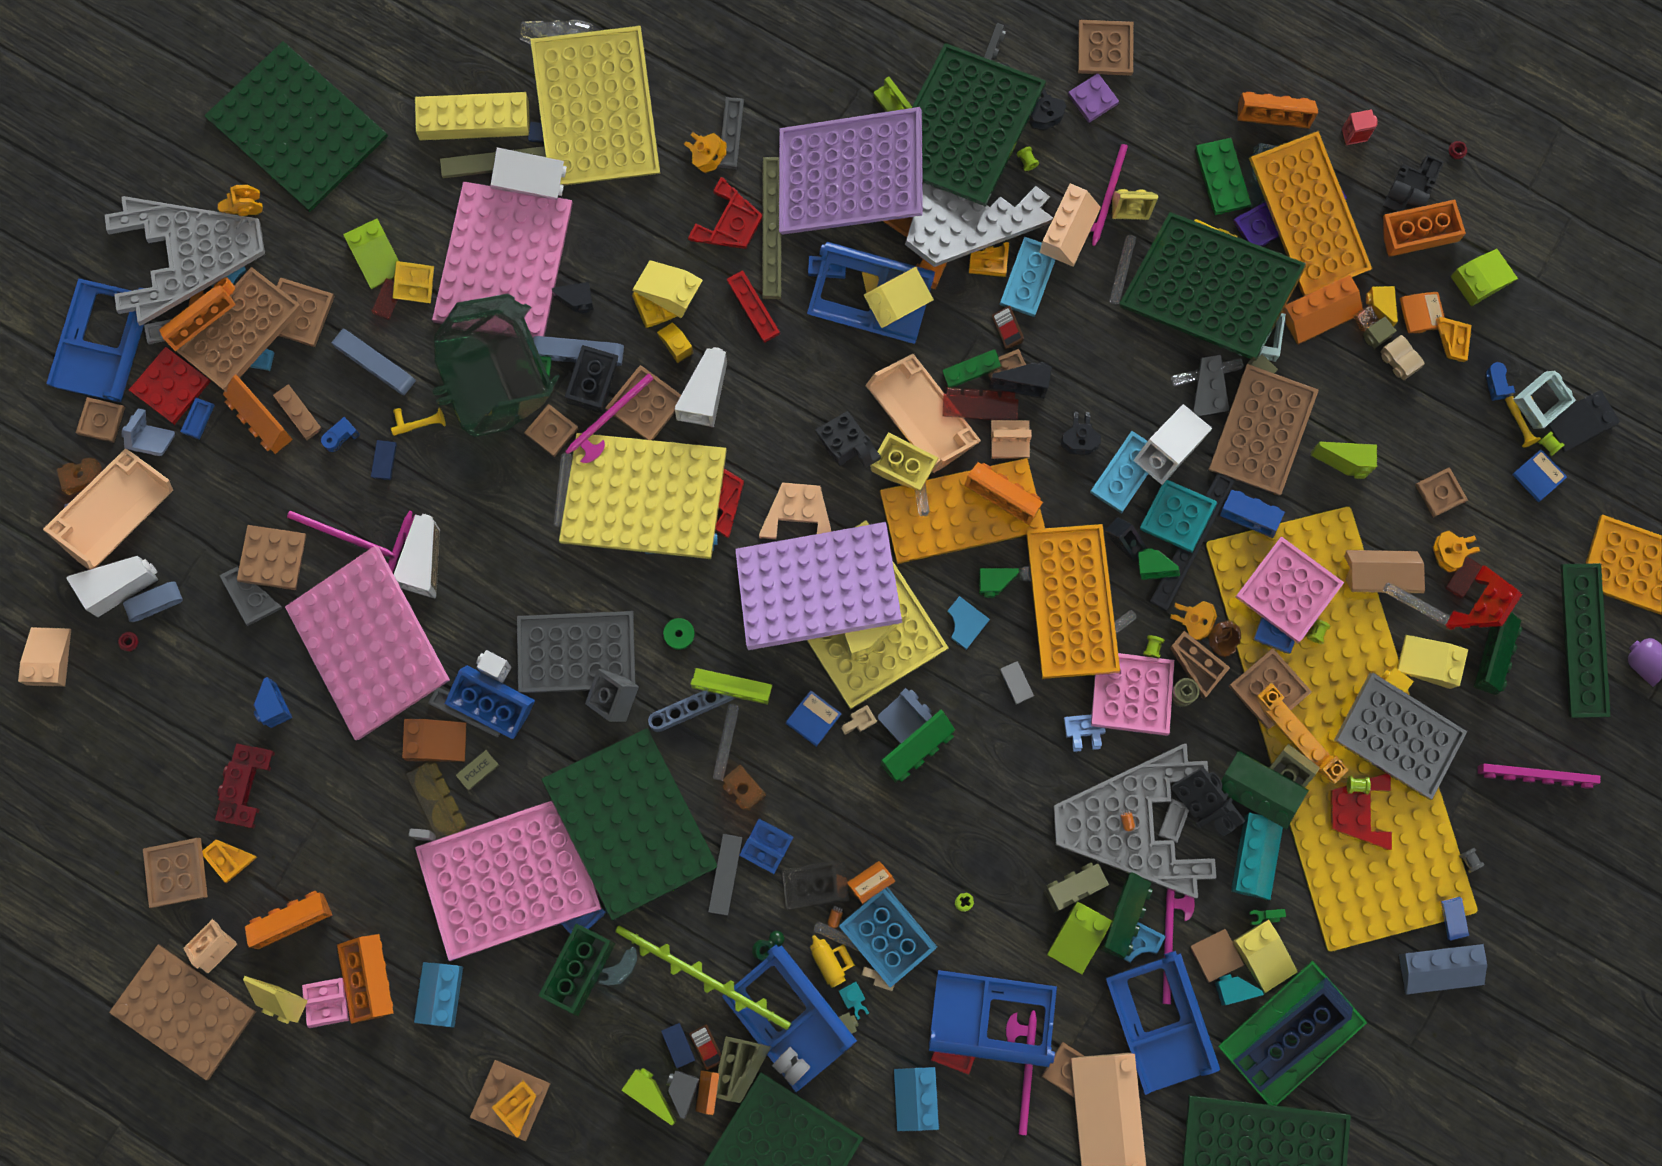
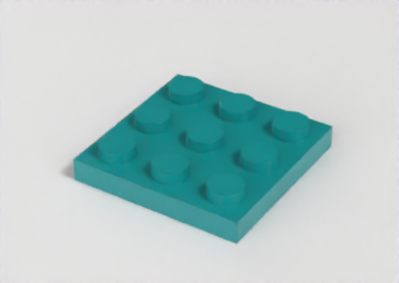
M1166 480L1153 501L1140 530L1193 553L1217 506V501Z

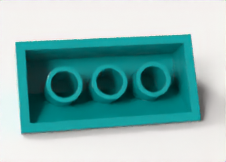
M1248 813L1244 815L1245 822L1242 827L1231 892L1271 900L1283 827L1262 815Z

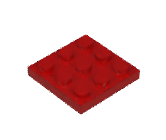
M165 347L129 391L175 425L194 402L195 398L202 393L211 381Z

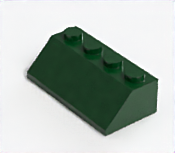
M1512 612L1503 626L1490 627L1473 688L1493 695H1497L1505 690L1507 685L1505 677L1512 667V662H1510L1511 656L1515 654L1517 649L1515 644L1516 638L1520 636L1522 631L1520 626L1522 620Z
M1240 751L1236 754L1221 780V790L1224 794L1228 793V797L1285 829L1292 822L1309 791Z
M1130 872L1126 877L1112 923L1101 951L1121 959L1131 954L1133 944H1130L1132 937L1137 936L1140 928L1137 925L1139 918L1143 919L1146 907L1143 906L1145 899H1150L1153 890L1150 888L1151 882L1133 872Z
M576 923L538 996L579 1016L615 943Z

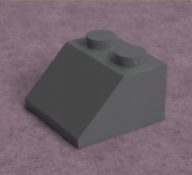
M598 669L585 704L609 722H626L639 686L625 677Z
M675 1071L674 1074H670L666 1085L670 1086L668 1091L680 1118L685 1119L700 1079L680 1071Z

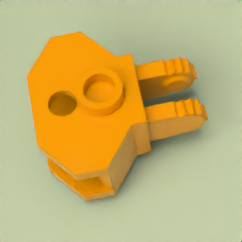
M692 132L691 136L696 140L695 144L692 145L687 141L684 143L692 152V164L704 173L715 170L726 155V142L715 133L703 137Z
M235 185L230 187L227 199L220 201L217 208L220 212L227 214H238L239 216L257 215L263 209L262 203L255 202V200L260 198V191L249 185Z
M1450 531L1442 532L1440 536L1436 537L1433 545L1438 565L1449 573L1461 568L1465 557L1480 552L1479 547L1467 549L1466 546L1467 543L1476 541V537L1459 538Z
M1202 601L1194 607H1186L1175 603L1174 607L1176 609L1187 611L1185 619L1175 614H1171V619L1186 625L1189 635L1200 641L1209 636L1217 618L1213 604ZM1205 619L1208 621L1206 625L1203 624Z

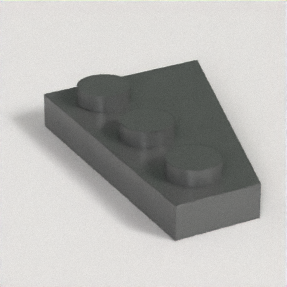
M996 24L984 58L992 61L997 58L1000 50L998 48L999 44L1003 42L1006 35L1004 25Z
M1221 355L1201 358L1192 412L1197 416L1230 411Z
M238 567L219 575L247 626L282 609L281 605L275 602L256 584L238 582Z

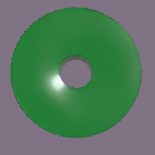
M673 619L664 628L665 642L673 649H686L694 640V628L685 619ZM677 631L683 633L681 637H677L675 634Z

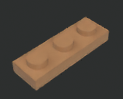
M289 384L273 395L306 440L323 430Z

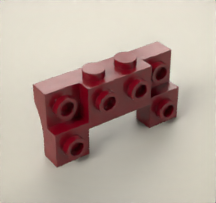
M236 743L232 761L228 763V766H225L223 771V777H225L223 785H220L218 789L220 804L215 818L216 821L252 829L255 828L253 823L256 813H259V809L248 807L247 802L256 770H271L269 765L271 757L275 756L274 751Z

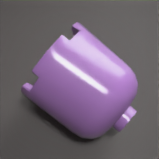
M1652 638L1644 639L1641 642L1637 640L1629 648L1631 653L1628 656V663L1647 683L1654 687L1662 679V644Z

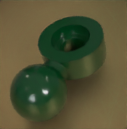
M773 931L769 935L768 941L758 940L752 948L753 956L758 960L764 961L769 955L767 952L773 946L777 945L779 947L784 943L785 937L783 933Z

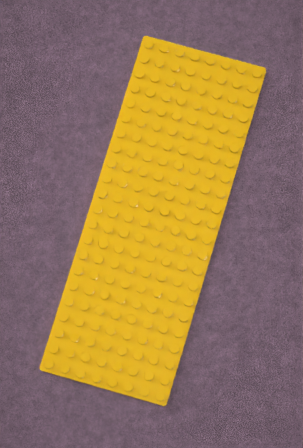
M1343 507L1280 523L1274 538L1251 530L1208 541L1206 548L1229 621L1235 622L1241 631V642L1236 648L1243 672L1247 671L1268 653L1272 647L1253 640L1261 616L1238 600L1236 595L1280 537L1286 539L1344 582L1317 618L1330 624V629H1327L1323 638V644L1315 643L1307 638V635L1313 629V624L1299 643H1294L1290 654L1273 648L1312 691L1291 710L1292 713L1329 755L1337 756L1349 770L1335 784L1317 772L1305 787L1309 791L1290 823L1327 950L1335 951L1444 922L1441 901L1461 897L1463 900L1465 916L1475 914L1478 909L1462 858L1459 857L1460 852L1439 787L1431 800L1391 776V791H1370L1371 831L1392 832V850H1385L1382 847L1366 843V841L1331 830V790L1346 786L1348 776L1364 779L1365 777L1373 778L1387 774L1338 744L1334 739L1369 673H1375L1381 677L1386 670H1391L1394 667L1397 669L1399 664L1378 592H1351L1346 581L1350 569L1344 557L1346 550H1364L1351 508ZM1258 720L1272 765L1287 744H1290L1293 748L1295 747L1275 724L1267 730Z

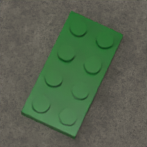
M1227 138L1196 145L1195 151L1214 215L1249 208L1251 202L1232 139Z

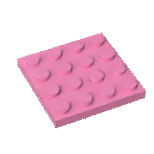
M1280 537L1236 595V598L1292 640L1299 643L1344 582L1286 539Z
M1118 653L1120 673L1095 675L1091 726L1168 736L1170 733L1174 660Z

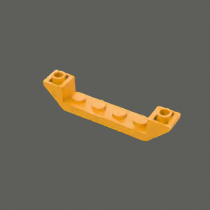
M1272 683L1257 696L1264 713L1301 754L1320 767L1319 773L1335 784L1349 771L1337 756L1329 755L1282 701L1285 697Z

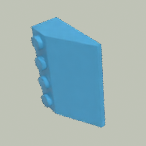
M888 887L869 899L839 925L890 988L937 948L936 944Z

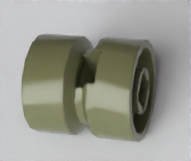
M1189 678L1179 680L1172 688V702L1179 707L1189 706L1199 695L1198 684Z

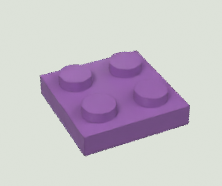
M1098 73L1068 92V96L1088 123L1119 104L1117 97Z

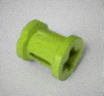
M1030 146L1017 152L1018 158L1021 159L1024 165V171L1032 170L1039 165L1038 160H1035Z
M1549 432L1538 442L1545 446L1551 456L1564 446L1563 443L1557 441L1552 432Z
M1317 619L1307 638L1315 643L1323 644V638L1327 629H1330V624Z
M1148 635L1147 639L1149 641L1143 655L1160 658L1161 644L1165 640L1157 636Z
M1348 776V794L1353 792L1369 794L1371 787L1369 777L1359 779Z
M961 893L955 900L956 908L962 912L968 911L974 904L973 897L969 893ZM966 897L969 906L965 905L962 907L960 898L964 899Z

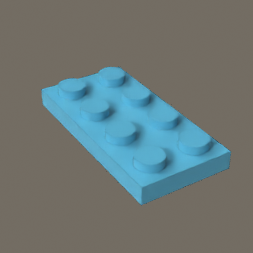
M1024 237L1000 302L1001 306H1010L1012 310L1032 317L1036 315L1056 260L1039 253L1042 245L1041 242Z
M1131 431L1090 493L1122 513L1148 475L1144 469L1133 461L1148 441Z

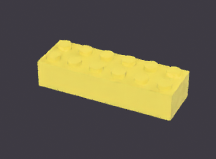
M526 92L415 97L416 133L419 140L529 136V101Z

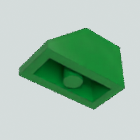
M1145 549L1143 552H1139L1142 580L1180 576L1179 566L1160 551Z
M980 568L979 595H984L985 598H994L995 595H999L1017 577L1019 568Z

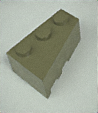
M1091 862L1081 868L1082 872L1078 874L1072 872L1064 876V881L1058 883L1056 880L1046 885L1048 889L1044 893L1054 913L1109 885L1099 864L1093 866Z
M726 1036L718 1069L719 1080L716 1098L741 1103L772 1046Z

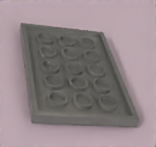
M633 611L517 616L518 692L587 691L591 689L598 669L625 677L636 684Z
M1369 673L1334 741L1422 796L1432 800L1467 731L1375 673Z

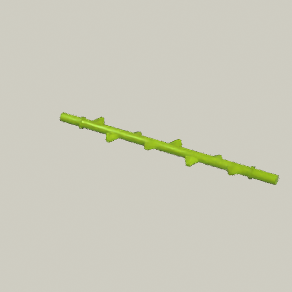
M620 925L617 927L616 933L632 941V944L635 943L640 946L641 956L651 952L670 963L671 974L675 975L682 970L702 981L706 993L716 989L735 1000L736 1011L739 1012L747 1007L767 1018L768 1021H772L786 1030L789 1029L790 1022L774 1014L775 1012L767 1010V1000L765 998L755 1003L734 991L733 981L723 985L702 973V963L700 961L690 966L672 956L668 944L658 948L639 937L638 934H634Z

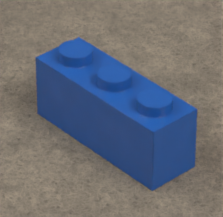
M1231 490L1220 516L1274 538L1285 512L1276 506H1269L1263 503L1260 499L1250 498L1241 491Z

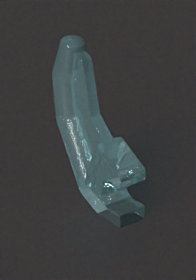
M631 947L630 950H626L619 964L602 969V973H607L609 977L606 981L600 980L599 983L608 986L621 984L633 972L637 961L636 948Z

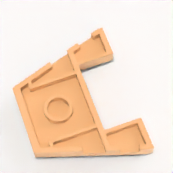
M782 483L760 531L759 538L777 539L778 520L817 523V534L832 532L821 487Z

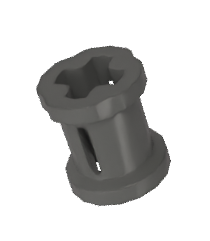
M1475 848L1459 855L1469 868V873L1485 865L1483 862H1480L1475 853Z

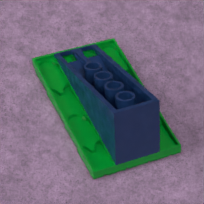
M1311 961L1218 1047L1268 1105L1277 1106L1367 1024V1021L1316 963Z

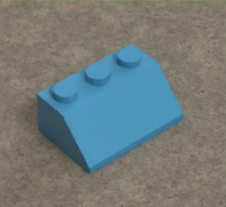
M423 962L414 1023L455 1027L463 972L462 966Z
M935 1067L894 1069L897 1131L939 1130Z

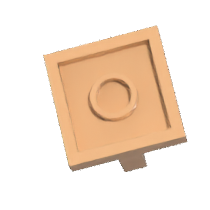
M991 420V459H1029L1030 440L1032 437L1031 430H1029V421Z
M212 919L183 949L193 966L197 969L200 967L209 973L237 943L221 930L219 924Z

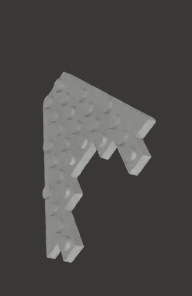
M923 183V216L912 218L905 245L933 267L1050 224L1053 217L1041 209L1048 202L1050 196L1035 186L1016 207L1012 206L1001 196L989 207L988 205L977 204Z
M125 196L122 197L123 212L105 215L108 234L145 228L148 243L166 240L169 268L150 271L152 287L114 294L118 314L136 311L139 326L188 300L195 294L265 254L261 224L258 218Z
M1182 744L1054 805L1056 846L1126 873L1133 872L1152 883L1191 898H1198L1197 880L1216 879L1215 859L1176 860L1174 840L1155 841L1152 803L1171 802L1170 783L1180 781L1201 767H1204L1208 772V761L1188 762L1187 744ZM1126 810L1127 813L1130 811L1133 815L1135 828L1132 831H1125L1120 815L1124 814V811L1126 813Z

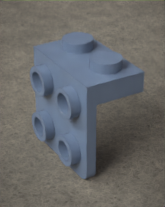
M138 408L135 414L131 415L127 426H124L122 429L124 448L162 456L174 439L175 432L146 425V410Z
M906 688L900 693L898 698L878 715V720L899 743L904 742L932 718V711L925 704L921 705L917 700L919 697L913 690L908 691Z

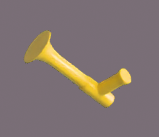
M1507 397L1505 401L1524 436L1525 442L1522 447H1528L1537 443L1541 438L1535 437L1530 432L1519 407L1513 400L1514 397Z
M401 408L393 410L397 426L391 428L393 436L434 423L446 426L444 415L440 408H438V412L433 416L405 424Z

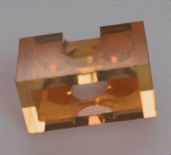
M85 458L81 460V464L67 463L62 468H58L57 472L62 491L67 495L81 492L102 472L101 464L95 458ZM83 471V475L78 478L77 474Z
M741 765L722 779L724 783L722 787L729 795L733 793L737 797L735 802L742 810L744 808L747 811L751 810L766 797V793ZM740 785L748 787V791L745 794L738 793L737 788Z

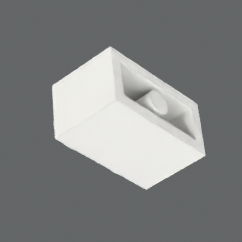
M488 650L484 654L481 653L476 662L478 664L477 668L481 673L501 683L504 682L512 668L507 660Z

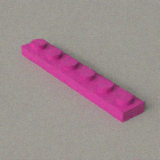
M1492 764L1479 765L1477 773L1484 774L1485 778H1496V776H1503L1504 780L1523 778V782L1542 780L1543 784L1561 782L1562 786L1581 784V788H1593L1594 785L1600 784L1599 775Z

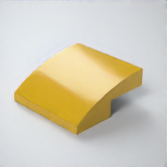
M396 261L393 298L431 303L434 266Z
M633 292L632 297L646 328L677 317V315Z

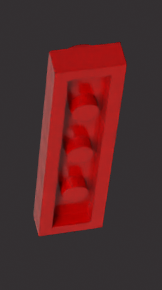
M742 270L729 277L727 283L763 343L780 335V331L744 271Z

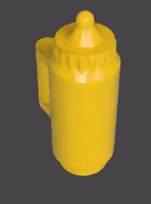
M813 935V945L810 946L812 956L827 984H830L833 988L846 981L844 971L855 966L844 944L832 950L825 939L820 940L816 935ZM837 951H839L846 964V967L843 969L834 955Z

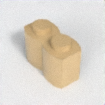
M1402 335L1381 350L1382 359L1392 365L1394 374L1403 380L1417 372L1425 364L1420 355L1413 350L1410 343Z

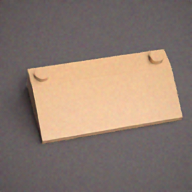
M914 354L874 373L866 384V387L910 444L939 458L932 470L933 473L944 468L981 441Z
M124 449L43 530L73 558L91 570L96 568L173 491L169 479L128 449Z
M1120 1053L1071 1058L1081 1166H1146L1135 1054Z

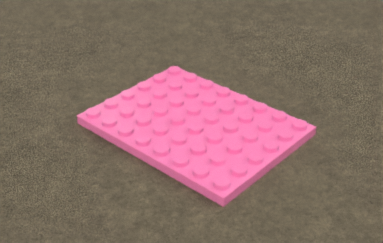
M463 182L432 321L434 323L533 339L534 336L544 337L553 299L552 288L556 284L573 205L572 200L562 198L555 200Z
M378 546L372 547L285 606L355 740L363 738L450 681Z
M552 801L415 847L449 961L602 909L596 889Z

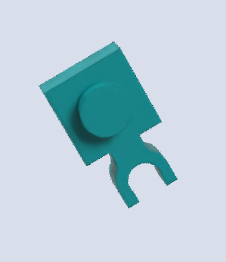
M857 982L839 991L847 1008L854 1007L857 1020L860 1019L858 1015L860 1009H863L866 1015L869 1014L867 1008L861 1004L865 997Z

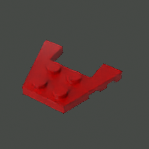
M721 177L714 189V194L729 201L714 231L695 224L688 240L746 249L763 215Z
M724 469L718 508L723 514L716 523L715 531L729 538L744 486V480Z
M1483 565L1474 579L1477 583L1488 586L1469 615L1453 611L1445 626L1450 630L1455 629V627L1465 629L1475 625L1479 627L1503 626L1522 594L1514 586Z
M1389 774L1370 778V791H1391V776ZM1347 785L1331 790V830L1366 841V843L1382 847L1385 850H1392V832L1371 831V792L1368 795L1364 794V792L1348 794Z

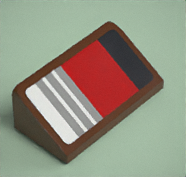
M1010 306L992 315L1005 349L1023 343V334Z
M707 1024L689 1033L706 1070L719 1064L722 1054Z

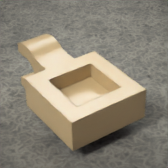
M868 705L852 713L850 715L852 721L844 724L841 729L844 734L851 732L855 728H858L859 732L877 723V720Z
M867 967L863 968L862 975L875 979L874 986L893 991L894 985L890 988L877 971Z

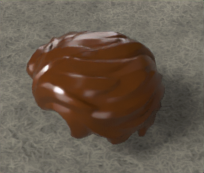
M1228 620L1218 623L1209 634V645L1221 657L1235 653V648L1241 642L1240 628L1233 621Z

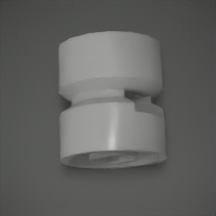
M791 1047L772 1065L780 1074H785V1079L792 1086L811 1067L803 1059H798V1054Z

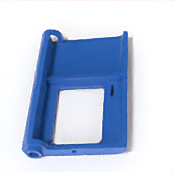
M826 242V245L822 244L820 250L822 262L807 314L915 344L926 305L881 328L871 309L867 312L823 300L821 293L830 264L876 275L879 277L877 287L917 266ZM917 267L930 292L935 271Z
M78 278L48 376L47 385L110 401H122L144 325L139 326L136 311L129 312L118 348L87 342L83 338L96 295L100 293L115 297L114 294L131 290Z
M775 945L767 952L769 954L767 958L734 986V991L753 1001L746 992L747 986L771 966H775L806 1005V1010L791 1022L788 1030L783 1029L778 1032L767 1018L747 1007L738 1012L735 1010V1000L725 994L722 997L758 1044L772 1046L767 1055L773 1063L791 1047L798 1054V1059H803L811 1066L792 1086L797 1092L854 1045L857 1040L782 945L780 947Z
M1176 951L1164 954L1165 958L1106 978L1130 1051L1135 1054L1136 1069L1145 1095L1199 1075H1209L1221 1070L1181 953L1177 954ZM1162 968L1169 983L1180 1020L1176 1023L1144 1032L1127 981L1130 978Z
M938 970L929 1051L1049 1067L1050 1063H1054L1055 1051H1051L1057 986ZM991 1000L1043 1006L1045 1008L1042 1044L1037 1046L989 1039L987 1037Z

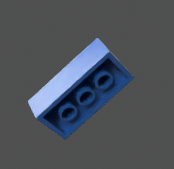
M467 665L459 670L444 704L514 739L528 718L535 700Z

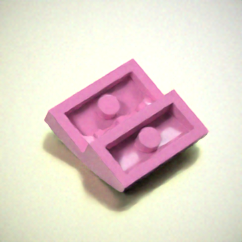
M343 978L302 985L303 998L308 1000L305 1006L308 1028L349 1021Z

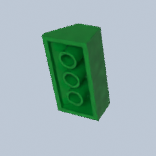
M940 710L882 759L881 767L895 783L898 780L903 782L910 775L909 771L913 767L918 769L925 763L923 759L927 755L932 757L940 750L938 746L941 743L947 744L954 738L952 735L955 732L953 725L945 713Z

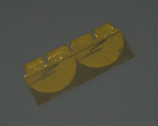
M425 763L407 773L406 775L437 839L461 832L460 829L465 827L466 823L461 813L453 816L452 813L459 810L453 797L444 798L450 791L444 778L436 781V778L442 775L437 764L428 765V763Z

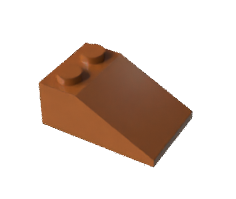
M404 719L402 758L406 761L465 762L467 723L428 719Z

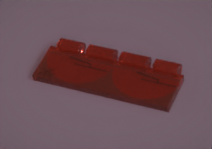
M947 387V394H943L942 416L1018 420V399H1015V392L1001 391V398H998V391L983 390L981 397L979 396L980 391L978 389H964V395H961V388Z

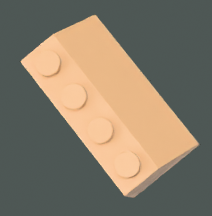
M1069 184L1042 241L1039 253L1074 267L1101 209L1087 190Z

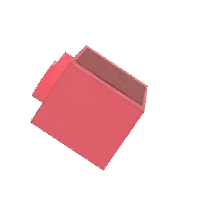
M1372 109L1349 115L1342 127L1346 145L1368 141L1377 126V117L1373 115Z

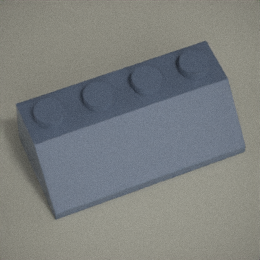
M1484 944L1399 955L1405 994L1485 985L1487 961Z

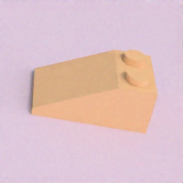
M31 627L20 662L18 682L31 686H65L71 629Z

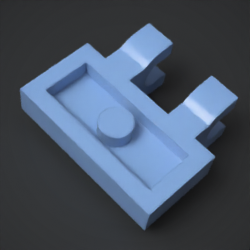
M1092 715L1064 717L1066 738L1072 737L1073 752L1081 751V748H1083L1081 736L1090 735L1092 737V750L1101 749L1100 734H1105L1106 731L1105 728L1091 726Z

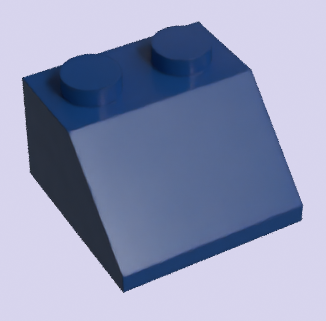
M268 677L264 678L254 703L256 709L254 715L258 722H262L263 725L272 728L291 719L292 716L277 683Z

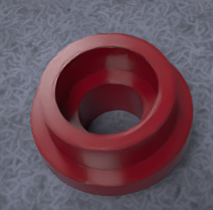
M1462 141L1451 143L1448 148L1449 155L1454 159H1462L1467 153L1466 144Z
M132 632L123 633L118 640L119 647L124 651H133L139 643L138 637ZM128 639L132 640V643L130 645L126 644V641Z

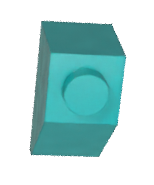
M1231 974L1219 977L1220 981L1215 982L1222 1006L1264 995L1262 990L1239 977L1232 978Z

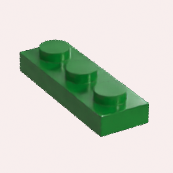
M994 349L943 370L948 387L953 388L1001 369L1002 366Z

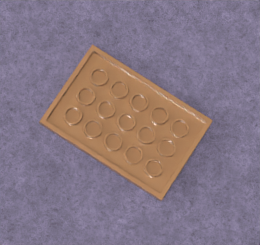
M252 267L234 285L235 290L230 297L233 299L235 306L176 350L225 392H227L228 384L232 377L236 374L240 378L303 309L299 303Z
M1247 364L1209 471L1223 474L1234 480L1281 496L1319 390Z
M157 945L109 1013L205 1080H209L256 1011L167 949Z

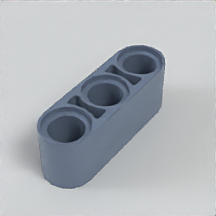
M168 582L123 602L129 621L136 622L177 605L183 599L176 582Z

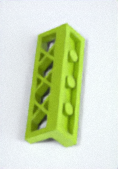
M890 77L884 80V86L873 93V96L885 112L912 108Z
M698 668L695 669L694 678L691 681V687L694 689L767 705L772 684Z

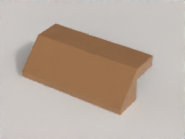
M1346 550L1344 557L1350 567L1346 581L1351 592L1424 593V562L1418 551Z

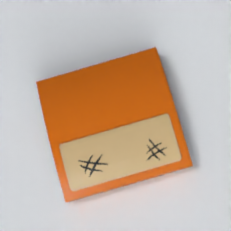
M1438 292L1414 294L1399 298L1408 333L1438 330L1436 318H1445Z
M878 861L848 881L847 885L863 904L894 883L895 880L884 865Z

